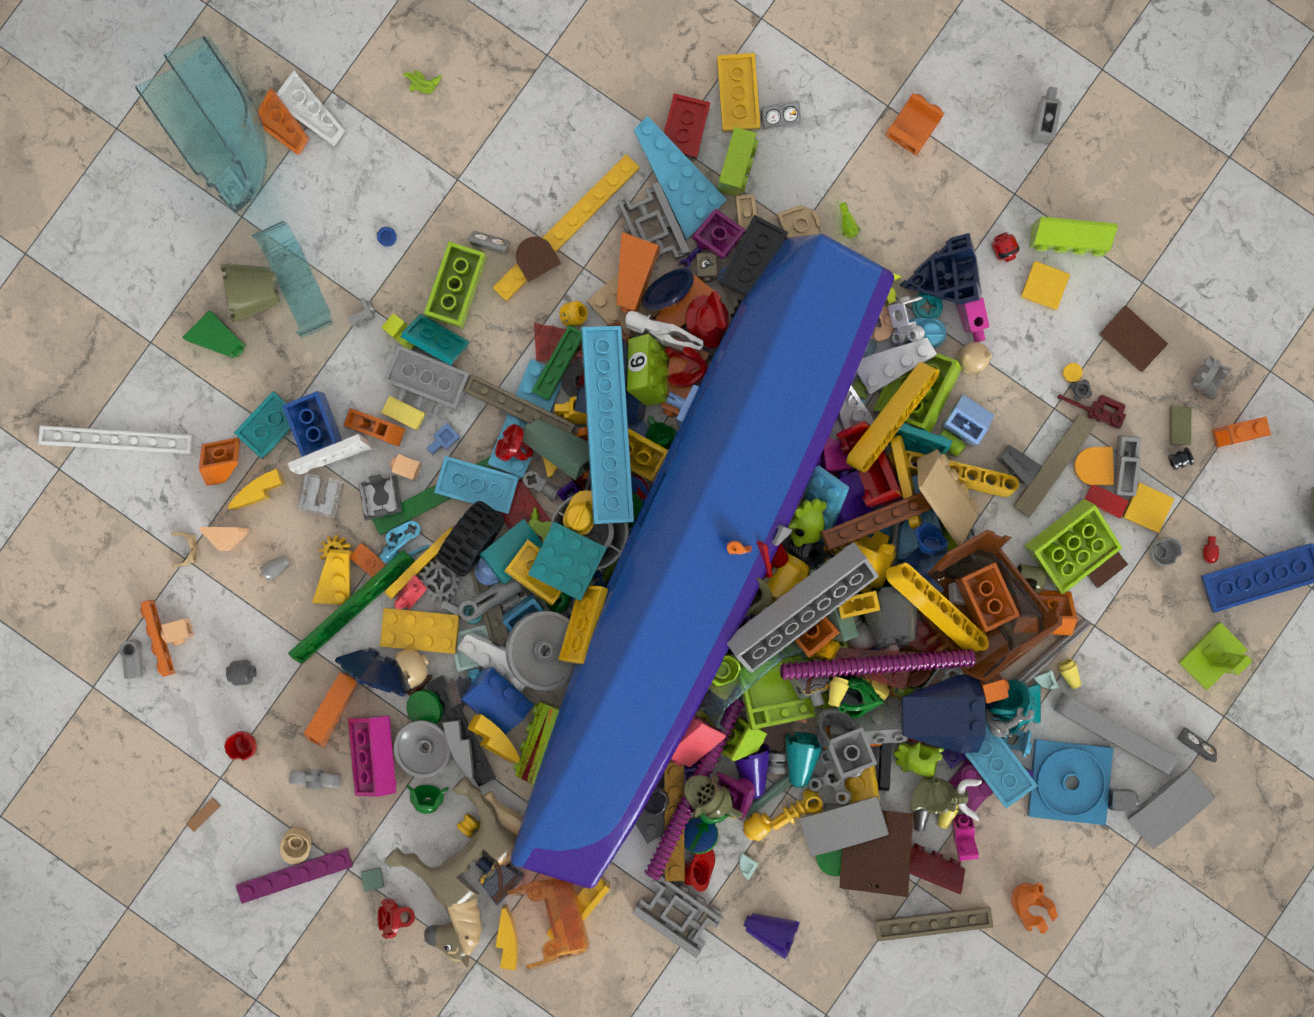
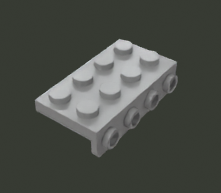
M886 698L883 705H879L866 714L853 719L856 725L855 729L863 727L869 744L900 743L908 740L907 737L902 736L901 698ZM839 724L828 725L830 739L850 732V730L846 731Z

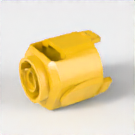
M880 531L875 532L872 538L865 536L844 545L846 547L854 542L879 576L859 591L862 593L871 592L872 588L883 587L886 580V571L892 566L896 556L895 546L888 544L890 536Z
M788 554L789 559L786 565L777 568V572L766 583L772 593L771 604L809 576L810 567L806 563Z

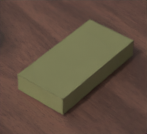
M1170 407V445H1191L1192 407Z

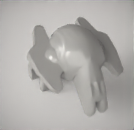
M1018 708L1017 715L1005 723L1001 720H994L989 710H986L985 721L992 735L996 737H1006L1007 735L1012 737L1009 729L1018 725L1023 720L1032 719L1034 711L1028 710V714L1025 717L1023 715L1024 708Z

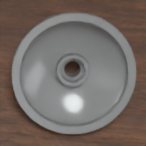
M418 720L407 724L399 731L394 742V754L398 764L405 772L414 777L429 778L439 774L447 766L451 757V751L444 730L430 721ZM424 743H427L429 748H425Z

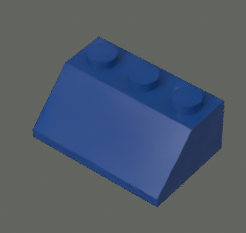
M316 391L282 405L301 457L342 441L323 392Z
M494 668L482 669L461 697V700L478 715L482 714L492 721L505 735L518 725L534 706L530 700Z

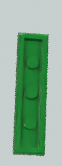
M568 325L533 387L532 393L550 401L582 344L580 330Z

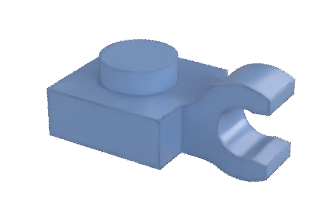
M446 423L433 435L436 440L427 447V450L432 455L442 446L447 450L460 437Z

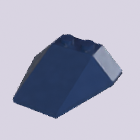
M966 674L955 675L902 696V736L957 753H979L986 736L985 695L979 679Z

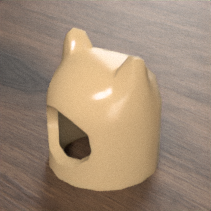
M980 342L966 344L956 355V360H958L962 368L961 372L968 375L978 374L987 368L992 358V352Z

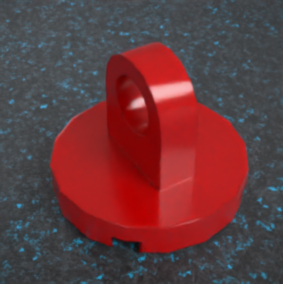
M512 424L504 430L502 434L504 437L502 440H498L495 448V455L499 460L507 461L514 456L519 460L525 461L533 455V449L522 442L524 433L522 427Z
M392 898L381 901L382 907L378 909L377 921L379 930H383V934H381L383 938H394L399 928L408 927L413 924L415 914L411 908L398 907ZM403 912L408 914V920L405 923L401 920Z

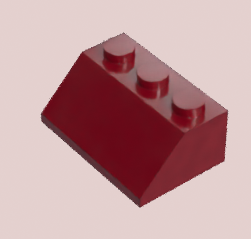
M918 843L911 845L909 874L961 895L965 868L960 865L961 861L951 857L950 860L943 858L942 853L932 850L930 853L925 850L924 846Z

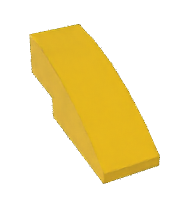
M272 470L253 480L233 498L228 505V509L237 510L269 499L268 490L286 485L281 470Z
M482 714L474 715L467 729L483 738L480 745L510 763H519L520 758L514 746L501 729Z
M504 904L501 910L496 947L503 948L500 968L516 970L518 961L516 926L508 905Z

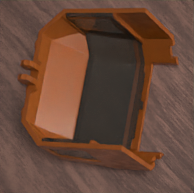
M985 530L947 552L928 572L944 588L941 594L949 601L948 584L955 583L954 579L996 562L1020 616L988 632H983L989 640V647L986 650L975 652V664L973 667L969 665L968 667L963 665L960 667L964 674L985 682L1013 665L1062 625V617H1060L1062 601L1049 610L1001 549L1012 537L995 535V532L991 530ZM953 604L974 623L966 605ZM918 609L919 615L935 634V636L926 641L927 646L933 645L939 640L942 646L936 648L934 652L938 653L944 650L949 652L951 650L955 652L960 650L962 652L963 649Z

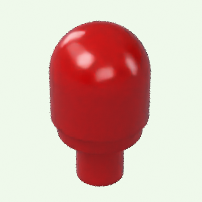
M1208 536L1207 545L1203 547V559L1208 563H1214L1219 558L1218 545H1215L1216 537Z

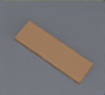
M212 798L186 824L195 832L220 805Z

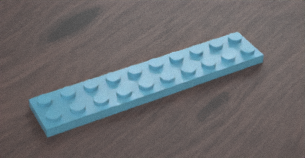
M621 326L582 327L581 336L593 524L634 522Z

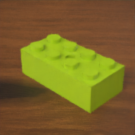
M448 241L424 311L427 318L460 329L464 328L487 261L485 253ZM455 284H460L457 289H454Z

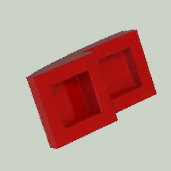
M1091 485L1085 497V500L1095 504L1103 512L1121 519L1129 503L1124 498L1096 485Z

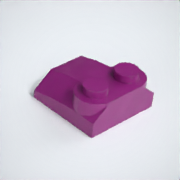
M715 208L693 235L692 239L700 249H707L720 258L725 259L741 240L746 230Z
M965 760L948 782L954 788H958L959 783L965 779L982 781L978 786H967L965 788V791H968V803L965 804L975 812L985 799L994 792L973 764Z
M717 772L719 785L725 786L730 791L733 808L743 813L742 818H738L742 820L752 805L755 794L753 783L745 778L738 781L728 775Z

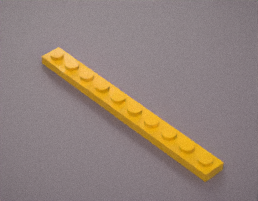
M626 154L542 238L550 243L556 253L640 167ZM516 263L492 288L507 302L527 280Z

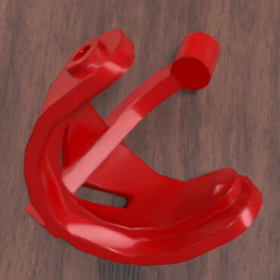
M687 346L684 347L683 353L674 351L671 347L665 350V353L670 358L675 356L688 361L683 371L672 373L669 376L668 380L671 384L687 387L697 383L704 377L708 366L696 350ZM697 367L700 368L698 371L691 374V371H693Z

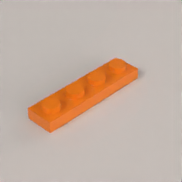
M155 601L141 602L140 612L147 623L146 633L151 637V650L156 655L158 661L156 663L157 670L162 677L175 674L168 646L161 637L162 626Z

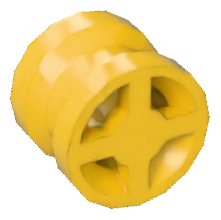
M466 813L464 820L456 826L463 834L471 838L474 834L473 831L479 829L480 823L471 814Z

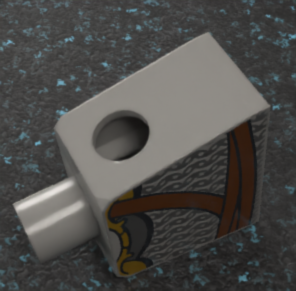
M811 676L810 679L807 677L801 679L799 677L798 680L795 678L789 680L800 700L810 697L814 708L825 704L822 694L830 688L829 677L823 676V678L817 676V678H813Z

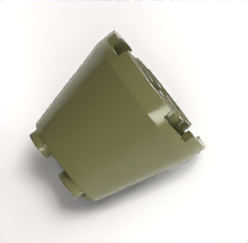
M231 263L221 264L222 272L226 271L223 280L229 311H234V314H230L232 322L241 321L277 306L276 302H280L279 292L274 290L273 283L277 282L275 271H270V267Z

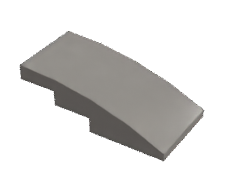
M1187 768L1159 788L1157 794L1145 801L1143 807L1128 816L1127 819L1147 843L1155 849L1197 816L1215 799V796L1190 768Z
M878 796L851 802L847 805H841L800 818L811 857L889 835Z

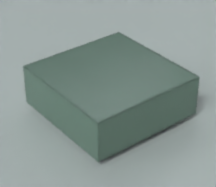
M381 867L361 872L365 892L385 886Z

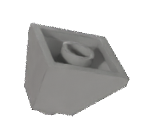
M863 727L830 739V746L827 747V751L836 779L845 778L877 765Z

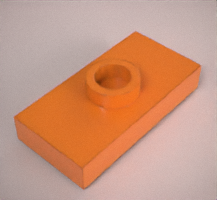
M363 543L350 555V559L371 577L386 566L382 559Z

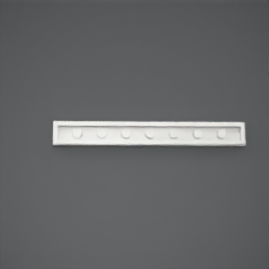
M39 425L38 444L192 455L194 436Z

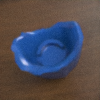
M924 522L923 525L915 529L917 545L922 554L931 557L938 556L948 548V540L945 539L943 533L936 525Z

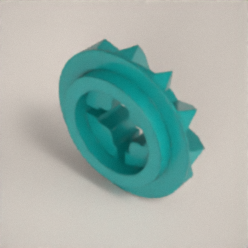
M923 293L916 296L922 297V299L914 301L912 304L915 317L937 319L941 315L943 304L940 298ZM926 300L928 305L935 306L929 309L928 314L926 309L920 308L925 305Z

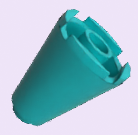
M795 732L794 736H790V733L785 735L789 782L796 788H804V786L809 784L823 748L818 739H816L817 735Z

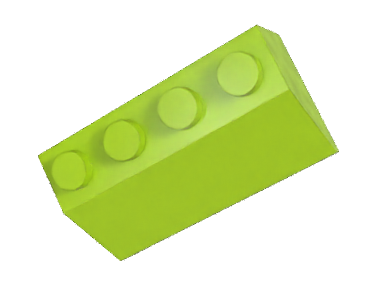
M1041 216L1031 225L1030 248H1035L1036 251L1051 249L1055 253L1072 251L1075 255L1092 253V256L1102 257L1111 251L1118 223Z

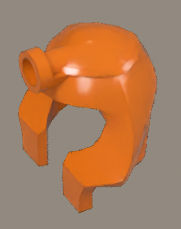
M1022 883L1016 886L1012 891L1011 905L1027 931H1032V927L1036 926L1040 933L1044 934L1048 930L1042 916H1034L1028 911L1030 906L1036 905L1045 908L1052 921H1055L1058 917L1054 902L1043 895L1044 887L1042 883Z

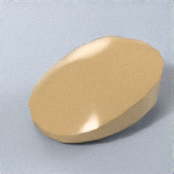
M301 828L289 829L283 835L280 843L282 859L289 864H299L306 860L311 849L310 835Z

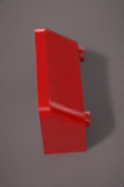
M865 420L836 434L837 438L842 441L840 447L844 454L848 453L849 455L871 426ZM885 450L882 451L867 472L863 473L857 470L865 489V495L862 497L867 507L869 506L873 509L903 499L901 486Z

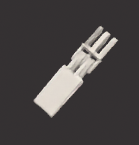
M630 311L626 315V328L641 334V336L644 333L649 334L664 346L683 351L686 346L693 348L698 353L702 350L703 341L676 325L650 320V314L646 316ZM671 336L679 337L686 342L677 341Z

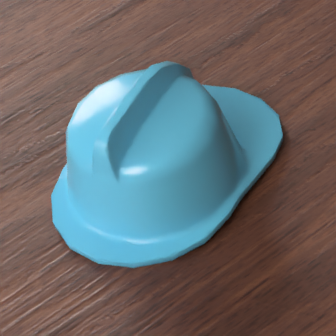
M932 318L909 320V322L916 321V325L924 329V338H928L933 348L939 347L945 341L946 328L941 321Z

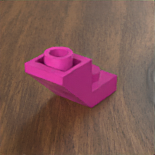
M966 814L956 815L952 821L958 859L959 861L978 859L979 853L974 839L975 826L973 819Z

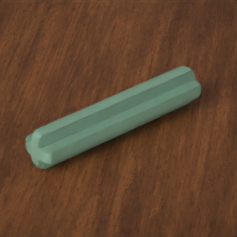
M785 775L766 789L760 798L753 799L746 815L748 817L790 787L792 784L789 782V776Z

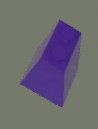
M847 469L837 473L838 477L836 478L846 484L849 490L835 526L873 511L872 508L866 506L862 496L865 495V489L857 470L849 472Z

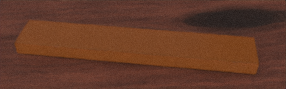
M922 492L822 531L820 534L827 550L830 551L925 513L933 508Z

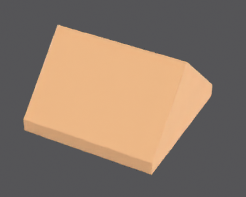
M200 527V532L219 551H230L249 533V529L240 527Z

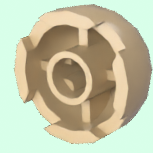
M405 649L394 654L411 689L426 679L429 662L425 654L420 655L418 651L413 649Z

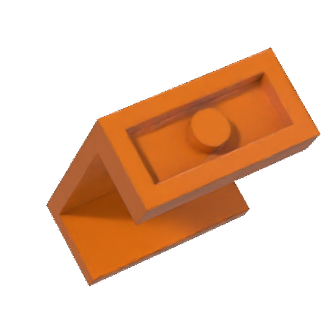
M912 93L885 136L917 156L945 113L942 112L939 106L928 103L922 95Z
M1267 416L1212 429L1216 448L1271 435Z

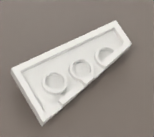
M924 338L862 358L857 374L870 395L913 370L919 362H926L936 356L937 353L928 338Z
M851 386L838 415L843 430L864 420L869 425L874 422L871 414Z
M357 434L288 463V466L292 472L304 474L310 469L372 450L373 447L370 441Z

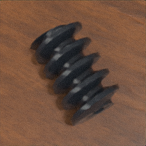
M793 540L789 543V550L792 556L809 566H818L825 559L826 553L818 542L802 544L800 547H797Z

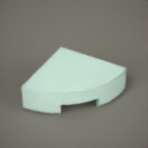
M1052 670L1033 677L1034 681L1043 688H1059Z
M742 852L739 866L743 876L749 880L759 863Z

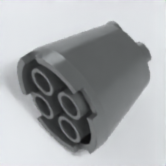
M895 587L880 588L881 591L876 592L880 610L863 614L879 649H886L891 645H897L899 648L909 646V642L914 641L916 638L918 608Z

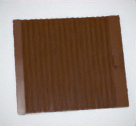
M882 810L889 835L842 848L839 888L908 897L914 814Z

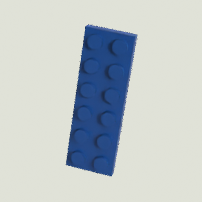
M1308 543L1201 575L1211 611L1215 613L1314 583V544Z

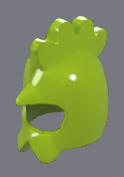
M814 499L809 502V500H805L802 506L797 507L793 520L788 528H793L790 538L797 547L802 546V544L814 543L821 539L820 533L824 531L825 526L822 513L827 506L825 501L820 502L819 499ZM797 528L804 531L802 537L795 533Z
M920 741L911 745L900 743L899 749L894 751V756L897 757L895 763L898 766H902V772L911 771L920 776L934 777L937 762L943 758L940 752H943L945 749L921 745Z

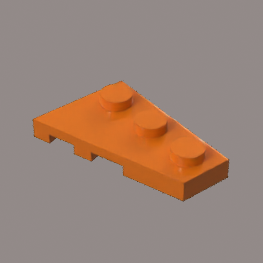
M269 89L252 122L294 153L301 154L309 137L273 89Z

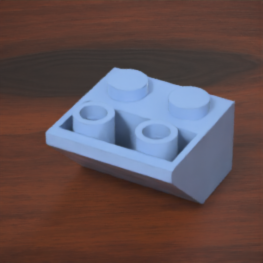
M962 394L941 426L974 447L979 444L989 429L994 414Z

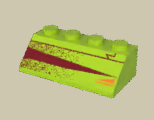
M543 700L539 704L535 703L532 712L535 715L533 723L529 721L526 733L529 735L526 741H522L519 750L522 752L520 762L515 763L513 770H516L515 776L532 785L535 783L560 710V706Z

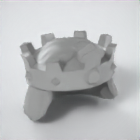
M1209 356L1204 359V364L1198 368L1195 377L1191 380L1193 384H1190V387L1204 392L1210 400H1214L1217 398V390L1229 374L1230 368L1221 365L1218 360Z

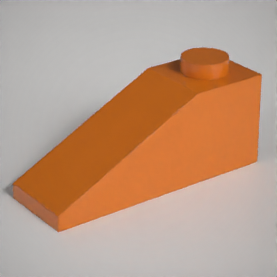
M352 408L349 409L343 424L345 427L398 447L406 430L398 425Z

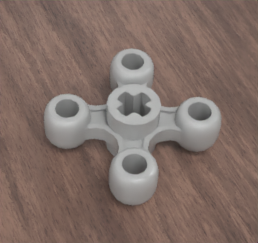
M827 749L823 750L819 757L821 762L825 764L827 772L822 777H812L808 786L810 790L819 792L826 785H830L836 791L835 799L837 803L847 805L852 800V794L846 789L845 780L848 777H859L863 770L835 781L834 771L829 759L826 758L828 751ZM842 794L845 795V800L842 799Z
M308 768V771L291 770L289 783L306 785L305 788L323 790V787L339 788L341 785V775L325 773V770Z

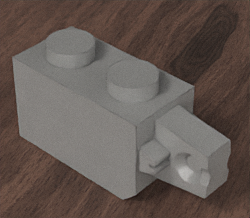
M1050 86L1047 89L1046 96H1042L1038 103L1031 136L1033 141L1050 144L1055 138L1062 102L1056 99V87Z

